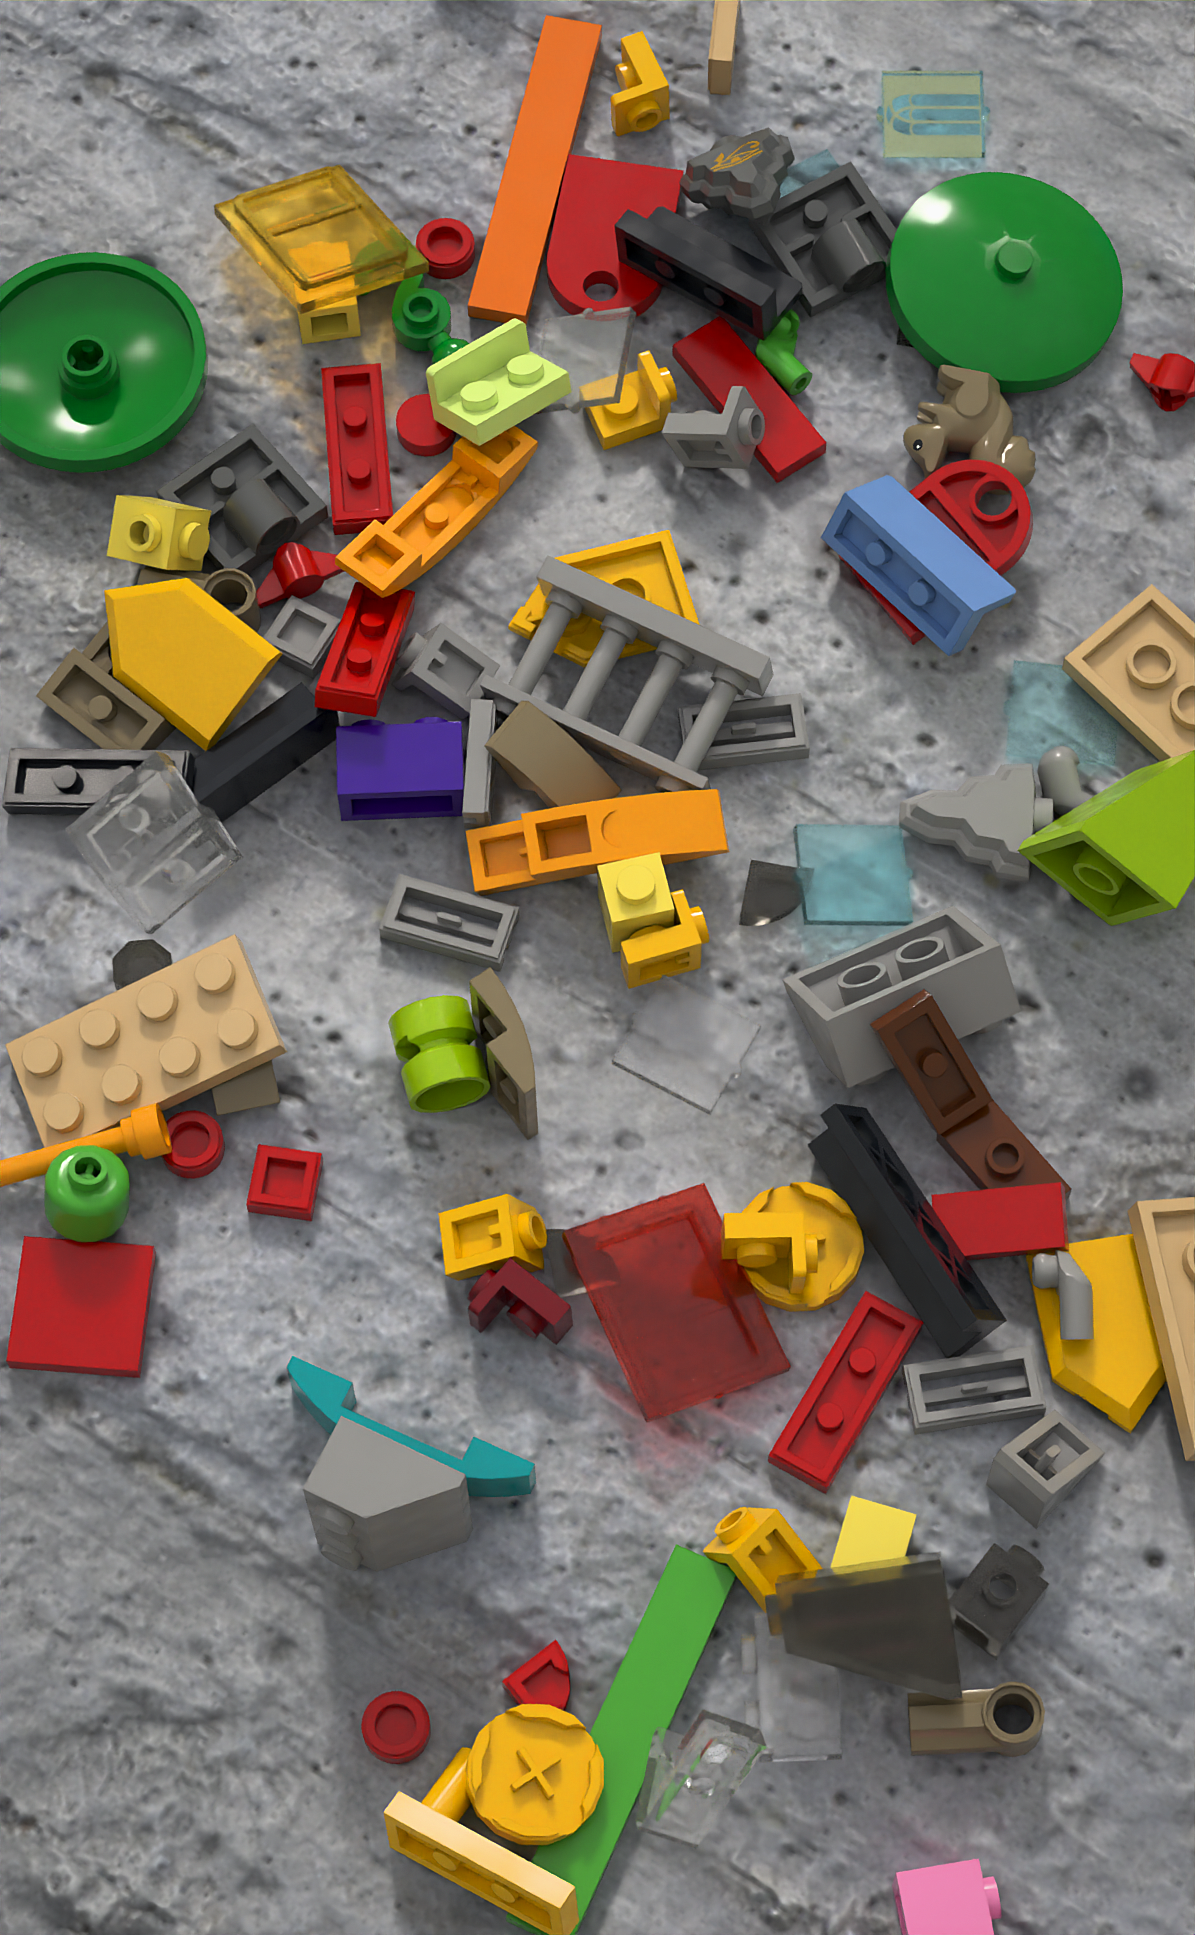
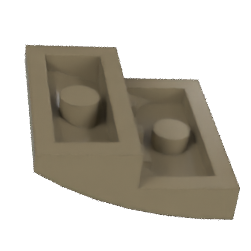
M108 622L103 625L82 653L75 648L71 650L36 695V697L102 749L155 750L176 729L174 725L113 677Z
M489 967L469 981L473 1022L477 1035L486 1045L490 1092L527 1140L538 1134L535 1070L531 1047L515 1004L492 968Z

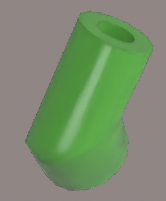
M792 309L781 319L765 341L758 338L755 356L784 389L791 395H797L809 385L812 373L794 357L800 320Z

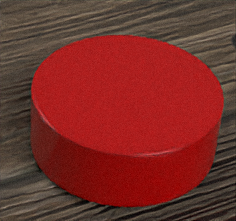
M439 218L430 221L421 228L416 237V253L423 263L424 272L438 279H453L463 275L471 268L475 259V242L473 233L467 225L456 219Z
M429 394L415 395L400 406L396 415L397 436L399 442L407 451L414 455L429 457L441 454L453 444L456 432L434 420Z
M188 1110L177 1113L166 1121L172 1152L161 1157L165 1166L172 1173L183 1178L195 1179L210 1174L219 1166L224 1156L225 1142L222 1130L213 1117L201 1111Z
M391 1691L379 1695L369 1703L362 1717L361 1729L364 1742L368 1750L383 1762L390 1764L409 1762L417 1758L429 1742L431 1725L428 1712L422 1702L409 1693Z

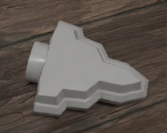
M1033 764L1000 765L995 775L969 777L957 791L930 790L900 802L899 828L930 844L954 846L966 862L990 866L996 878L1027 883L1031 874V861L1017 850L1023 840L1053 822V799L1036 797Z

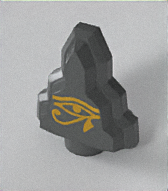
M769 127L744 137L736 135L725 136L716 141L710 151L687 161L686 173L682 176L679 184L682 192L693 203H702L707 209H722L728 215L735 214L748 218L754 224L767 226L781 196L780 186L788 176L787 168L793 163L795 157L788 137L781 134L777 135Z

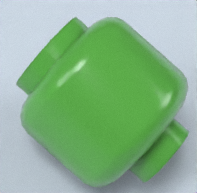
M80 1145L62 1151L50 1163L45 1175V1215L52 1228L67 1239L77 1242H97L112 1236L123 1225L129 1211L130 1181L129 1172L122 1160L110 1150L95 1145Z

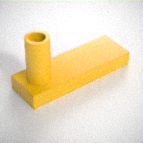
M462 1747L459 1749L421 1803L400 1791L396 1794L383 1812L390 1848L549 1935L571 1934L579 1922L575 1886L458 1823L472 1804L466 1791V1761L471 1748Z

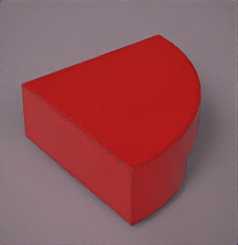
M556 1639L502 1681L503 1688L518 1706L521 1704H544L566 1712L570 1698V1673L566 1656Z

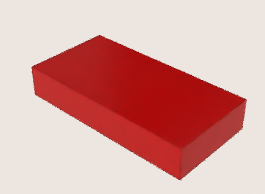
M1061 1182L931 1195L933 1210L967 1261L1055 1253V1250L1069 1251L1065 1187Z

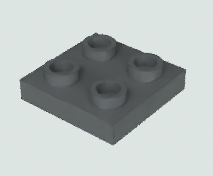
M851 161L779 198L767 226L754 224L749 220L750 228L778 270L802 283L803 294L798 300L810 318L885 279L887 256L897 231Z
M251 424L156 491L158 499L211 510L208 527L210 542L205 555L218 570L235 568L249 574L276 554L277 549L284 543L296 541L328 518L327 505L254 424Z

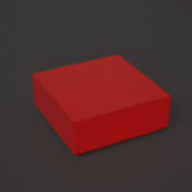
M258 1144L246 1203L248 1212L312 1221L323 1166L322 1153Z

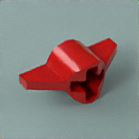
M1133 353L1129 362L1130 368L1150 390L1159 408L1166 412L1176 411L1189 398L1195 397V363L1192 360L1174 353L1164 354L1160 359Z
M295 542L284 543L277 549L273 560V567L256 591L260 609L284 598L289 599L291 595L299 599L308 597L318 591L325 580L345 572L335 564L337 554L312 551Z

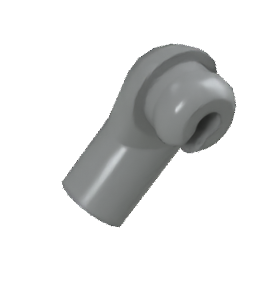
M1056 746L1044 753L1040 758L1037 774L1043 798H1052L1053 811L1063 816L1093 796L1083 792L1081 789L1077 770L1080 762L1075 751L1066 746Z
M1055 1250L1054 1255L1037 1254L1032 1259V1282L1037 1288H1055L1060 1298L1061 1339H1094L1092 1284L1069 1253Z

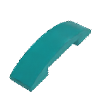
M294 1356L291 1357L287 1365L292 1389L308 1412L330 1435L340 1417L343 1416L466 1474L469 1496L511 1497L531 1494L536 1484L534 1463L476 1437H473L463 1459H458L353 1412L352 1410L357 1402L353 1382Z

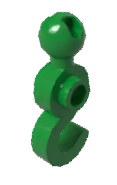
M396 241L379 242L368 246L358 255L353 265V281L355 293L359 296H365L370 292L373 279L380 271L394 269L404 275L396 291L392 306L393 332L403 346L415 351L431 350L433 352V365L470 344L464 339L450 337L451 308L446 298L438 291L424 288L423 263L419 255L408 245Z

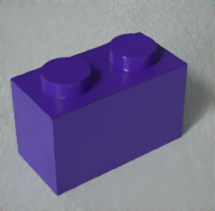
M425 717L416 720L414 723L385 724L379 720L367 719L357 721L351 726H336L337 797L341 821L463 816L465 770L461 721L448 722L439 717Z

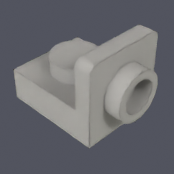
M732 386L722 414L706 410H699L694 413H668L661 433L684 467L749 469L756 445L761 443L764 436L765 420L762 411L758 408L744 386Z
M440 623L422 636L414 632L404 643L395 662L401 668L391 685L402 692L413 684L463 720L470 715L471 699H481L483 696L480 683L484 675L494 677L501 665Z

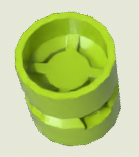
M450 995L429 997L408 1004L391 1015L388 1025L396 1055L399 1060L406 1063L401 1070V1075L412 1110L420 1113L450 1111L473 1103L487 1094L491 1085L482 1052L479 1048L470 1045L478 1036L466 999Z

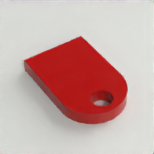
M568 154L547 254L548 285L553 297L565 311L586 322L617 324L636 318L654 304L662 291L663 285L619 261L614 225L628 209L646 219L659 206H663L678 214L682 194L679 182L684 175V170ZM595 284H607L617 291L614 297L606 301H595L585 294L586 290Z
M985 460L953 462L939 468L909 491L1001 576L1020 560L1029 545L1033 531V514L1027 494L1018 479L1000 465ZM999 489L1011 495L1012 499L1009 507L999 515H986L978 509L981 497L988 491ZM838 554L843 563L912 645H915L926 636Z

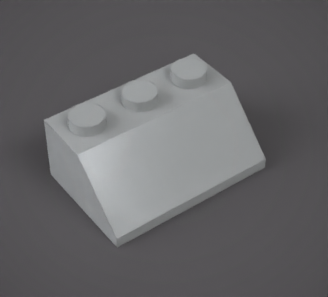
M950 906L783 979L785 989L825 1066L847 1088L854 1085L875 1083L885 1077L888 1070L895 1068L870 1024L923 989L933 996L957 1039L969 1034L978 1035L990 1032L999 1027L1003 1019L1021 1012L1001 944L954 906Z
M343 1416L340 1417L303 1487L317 1544L323 1546L321 1554L333 1563L348 1570L357 1571L361 1564L379 1572L467 1542L473 1531L466 1474Z

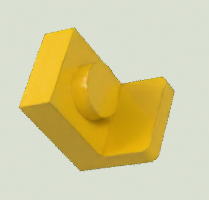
M643 31L621 38L622 63L615 65V72L621 92L612 95L610 98L611 121L616 136L633 131L644 132L652 129L659 122L670 119L669 84Z
M650 350L637 354V371L582 389V404L603 450L663 430L667 415L671 413V403L677 401L676 387L667 367L658 369Z
M683 889L670 892L674 905L673 927L665 929L661 925L648 926L633 933L628 940L620 942L621 969L628 989L701 968L702 944L709 943V933L701 908L699 906L689 908Z
M504 1194L438 1213L446 1276L460 1281L484 1274L491 1268L499 1270L509 1258L529 1272L544 1269L542 1248L547 1243V1231L541 1215L533 1206L509 1194Z
M804 1212L724 1213L721 1229L722 1259H737L738 1264L746 1267H763L774 1264L777 1258H787L789 1294H803L807 1273H817L818 1270L816 1234H805Z
M740 1507L732 1511L717 1524L714 1530L717 1536L703 1550L707 1558L718 1563L728 1564L766 1615L779 1616L824 1571L778 1509Z

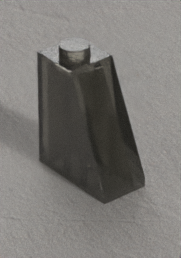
M941 1551L778 1575L775 1582L776 1594L765 1595L771 1636L783 1635L786 1653L947 1700L963 1698V1685Z

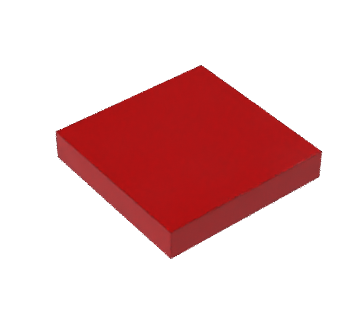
M24 1236L6 1359L9 1368L140 1378L156 1259L154 1246L109 1242H77L69 1239Z

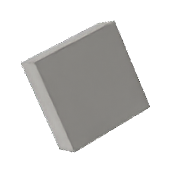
M291 595L263 638L283 653L278 659L279 662L314 679L326 662L341 620Z

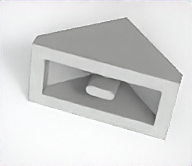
M1054 1409L999 1450L993 1458L986 1485L1037 1529L1093 1469L1105 1452Z

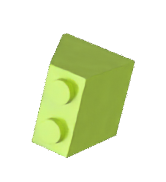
M1195 750L1133 771L1023 840L1017 851L1110 926L1177 908L1195 877Z

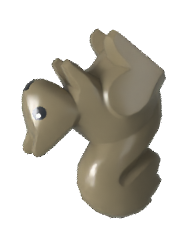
M941 365L938 371L940 381L936 389L938 394L944 397L943 403L919 402L918 411L920 412H918L917 420L922 424L908 427L903 434L904 446L912 459L922 468L925 479L942 467L948 452H961L969 454V460H985L1000 465L1012 473L1024 488L1031 482L1036 471L1034 467L1036 461L1035 452L1029 449L1026 438L1013 435L1012 411L1000 394L999 382L986 372ZM999 489L987 492L993 495H1010L1006 491Z

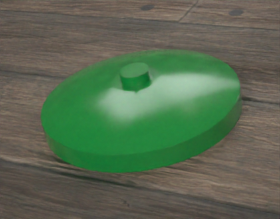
M981 172L967 174L948 180L929 190L912 205L901 220L888 252L885 269V284L891 311L898 326L912 346L938 369L941 365H948L989 373L999 382L1000 392L1026 393L1044 390L1066 382L1081 373L1095 360L1104 348L1117 323L1122 306L1123 279L1120 264L1112 243L1100 224L1081 204L1059 189L1042 181L1013 173Z
M84 252L66 254L36 263L22 270L0 286V443L6 449L24 460L48 469L74 473L100 472L132 464L153 454L172 440L188 423L196 411L206 386L208 374L207 346L201 320L195 307L181 288L165 274L154 267L126 256Z

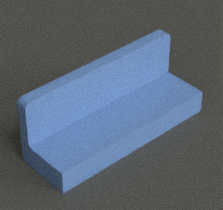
M889 475L845 492L821 536L823 541L948 656L965 648L985 613L1009 603L1016 593L1013 586Z

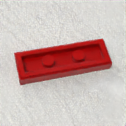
M719 316L673 344L672 356L720 414L723 413L732 386H744L758 408L762 411L765 420L763 439L760 444L756 445L753 455L776 483L826 453L827 442L725 319Z
M381 363L321 368L334 535L361 533L374 520L384 525L393 516Z
M355 582L315 689V707L377 717L414 611L415 591L400 589L391 595L381 598L361 582Z
M865 1291L769 1453L768 1462L826 1494L921 1332L923 1322Z

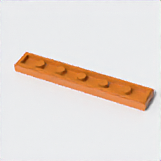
M549 15L545 16L468 302L469 317L507 323L516 318L527 325L557 211L568 154H572L602 40V25Z

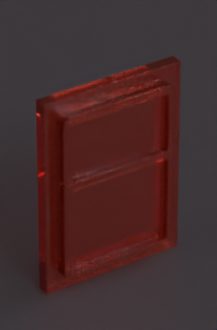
M705 1183L667 1196L662 1195L658 1199L608 1216L603 1215L594 1221L564 1230L561 1235L646 1423L714 1398H722L725 1394L786 1373L791 1368L744 1266L738 1264L737 1259H722L721 1229L723 1222Z

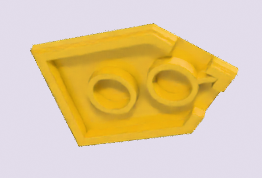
M669 530L555 557L559 561L699 624ZM539 583L523 607L520 606L508 625L510 631L530 641L549 608L545 602L547 597L543 595ZM580 613L578 619L571 618L554 653L582 667H586L604 633L600 628L602 622L583 613ZM636 638L633 644H625L618 659L653 651L657 648Z
M189 578L104 590L113 677L203 750L207 751L216 744L283 653Z
M1133 1233L1069 1243V1251H1065L1072 1256L1092 1284L1094 1339H1061L1060 1298L1055 1288L1041 1289L1033 1284L1032 1259L1037 1254L1026 1255V1263L1052 1382L1073 1396L1077 1394L1107 1414L1110 1421L1131 1434L1164 1383L1167 1382Z

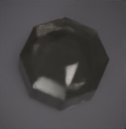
M154 939L128 941L112 958L113 981L116 991L173 964L171 953Z

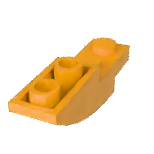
M718 789L654 793L578 803L522 813V820L465 831L474 890L480 896L597 873L598 865L660 852L663 865L729 852Z

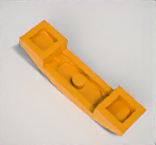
M516 426L511 427L480 446L462 436L453 445L452 460L384 525L377 520L368 525L335 557V564L381 598L406 587L443 559L489 513L536 452L538 441Z

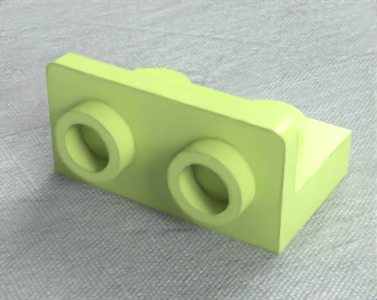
M516 318L431 365L426 370L434 420L479 446L572 392L569 372L530 351L526 324Z

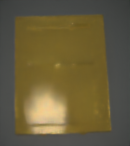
M341 165L323 167L239 194L234 199L214 205L216 217L300 314L429 272V262Z

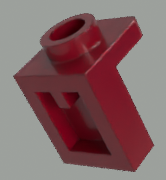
M511 1258L498 1272L492 1268L487 1270L474 1284L467 1297L471 1302L468 1306L470 1325L480 1333L486 1329L506 1305L510 1308L506 1312L508 1318L525 1334L535 1339L542 1333L557 1345L573 1326L571 1306Z

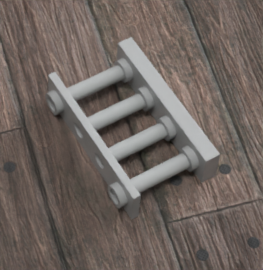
M547 555L536 577L543 595L547 597L545 602L549 608L509 684H505L485 674L480 683L486 700H493V704H496L497 717L505 721L521 701H529L559 725L580 746L657 781L654 787L660 793L711 789L708 778L698 774L697 771L736 695H744L746 689L758 695H764L774 675L770 657ZM580 613H583L602 622L600 628L604 633L564 710H561L531 696L570 619H578ZM637 638L656 647L655 653L659 659L619 736L587 722L586 719L625 644H633ZM693 664L713 673L711 680L714 682V685L673 762L641 746L680 670H687Z

